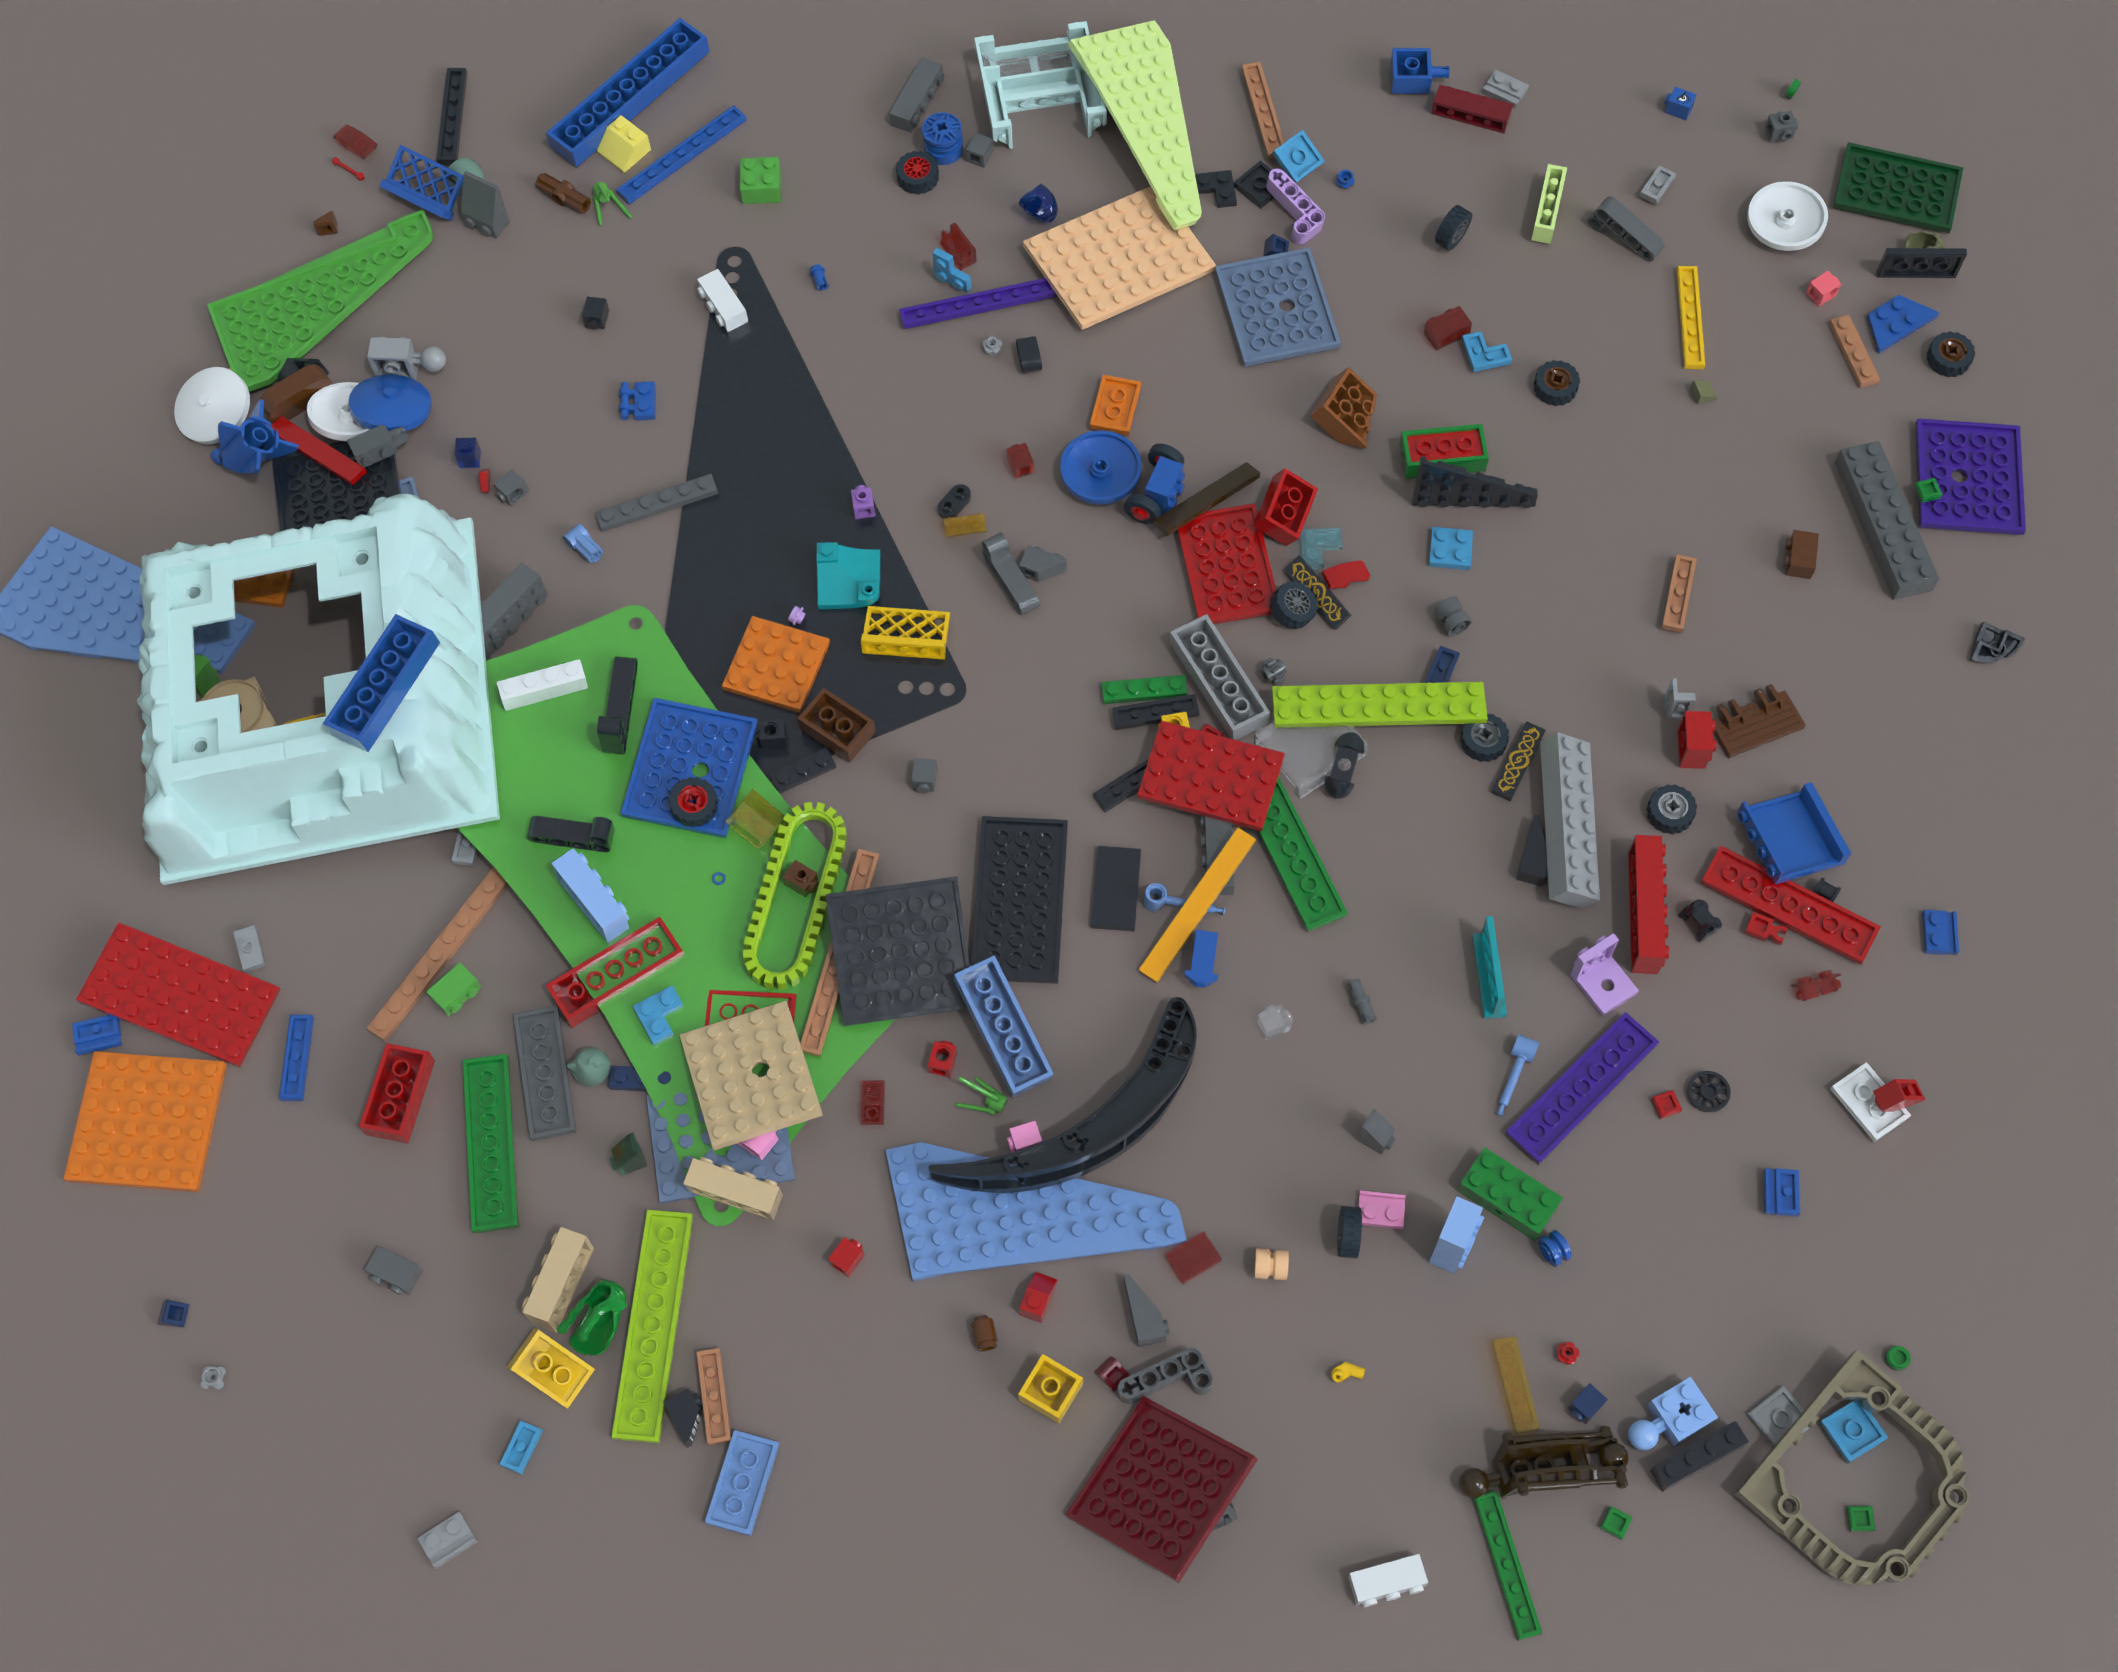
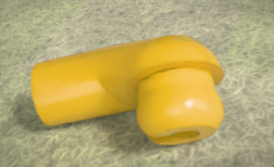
M1344 1362L1333 1368L1331 1378L1337 1383L1350 1376L1362 1380L1365 1368Z

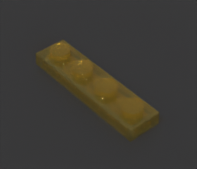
M1514 1336L1494 1340L1492 1345L1515 1434L1537 1431L1540 1429L1517 1338Z

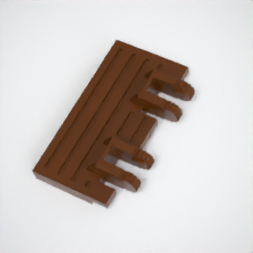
M1772 684L1767 685L1766 693L1771 703L1768 702L1760 689L1755 690L1754 696L1761 710L1756 702L1740 708L1736 700H1729L1728 705L1734 716L1732 718L1723 704L1717 705L1716 710L1722 722L1719 717L1712 719L1715 720L1714 734L1728 759L1804 729L1806 725L1785 690L1778 693Z

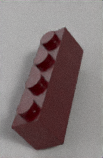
M1440 84L1433 101L1431 114L1505 134L1513 104Z

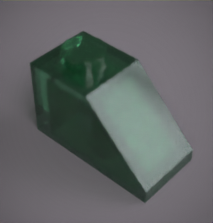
M633 1132L611 1149L614 1156L610 1158L614 1171L619 1170L622 1176L647 1166L641 1147Z

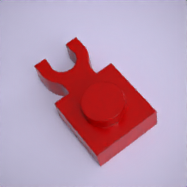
M1753 912L1745 934L1762 941H1766L1769 937L1773 942L1781 945L1784 938L1779 937L1777 933L1785 935L1788 928L1785 926H1774V919Z

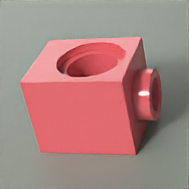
M1826 271L1810 282L1806 295L1819 307L1837 295L1841 283L1836 276Z

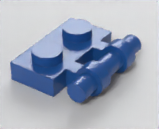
M622 382L619 389V397L621 398L619 413H621V419L627 420L629 419V414H634L635 420H654L656 418L655 382H635V389H629V383ZM629 399H634V404L630 405Z

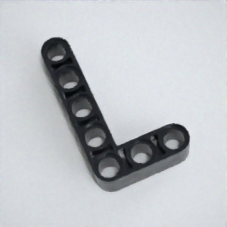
M615 656L606 716H599L597 724V734L603 753L625 754L638 667L637 658Z

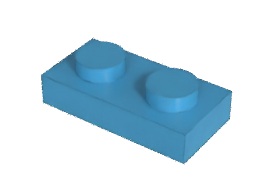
M520 1420L499 1465L523 1475L543 1430Z

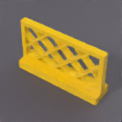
M868 606L864 632L861 637L862 653L945 660L950 612ZM872 613L881 614L883 617L875 622L871 615ZM900 615L904 619L896 623L892 617ZM922 617L924 621L916 624L912 619ZM941 618L945 619V622L937 626L933 620ZM888 621L892 626L884 630L880 625ZM908 622L913 628L905 632L901 626ZM929 624L933 630L925 633L921 628ZM875 628L880 632L879 635L868 634ZM897 630L901 635L896 637L889 634ZM916 631L922 636L920 638L910 637ZM938 633L942 640L931 639L930 637Z

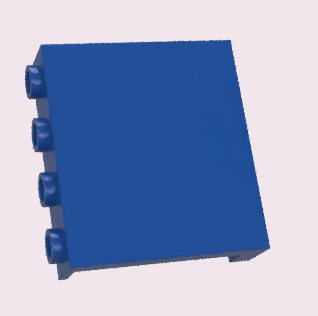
M1812 782L1804 784L1799 792L1748 806L1746 801H1744L1737 812L1739 822L1744 825L1748 839L1753 842L1758 857L1762 859L1768 876L1773 879L1775 884L1844 865L1851 855L1848 846Z

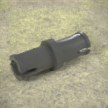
M1358 978L1347 983V986L1354 999L1353 1005L1357 1007L1365 1025L1374 1022L1377 1018L1369 1003L1371 999L1369 996H1366L1360 982L1361 980Z

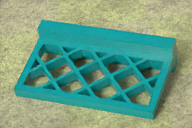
M1488 916L1485 919L1481 933L1472 935L1484 1019L1505 1018L1507 1011L1493 916Z

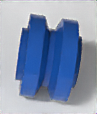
M1557 1230L1551 1231L1549 1238L1543 1236L1538 1239L1542 1255L1553 1267L1559 1266L1561 1259L1567 1261L1572 1258L1567 1240Z

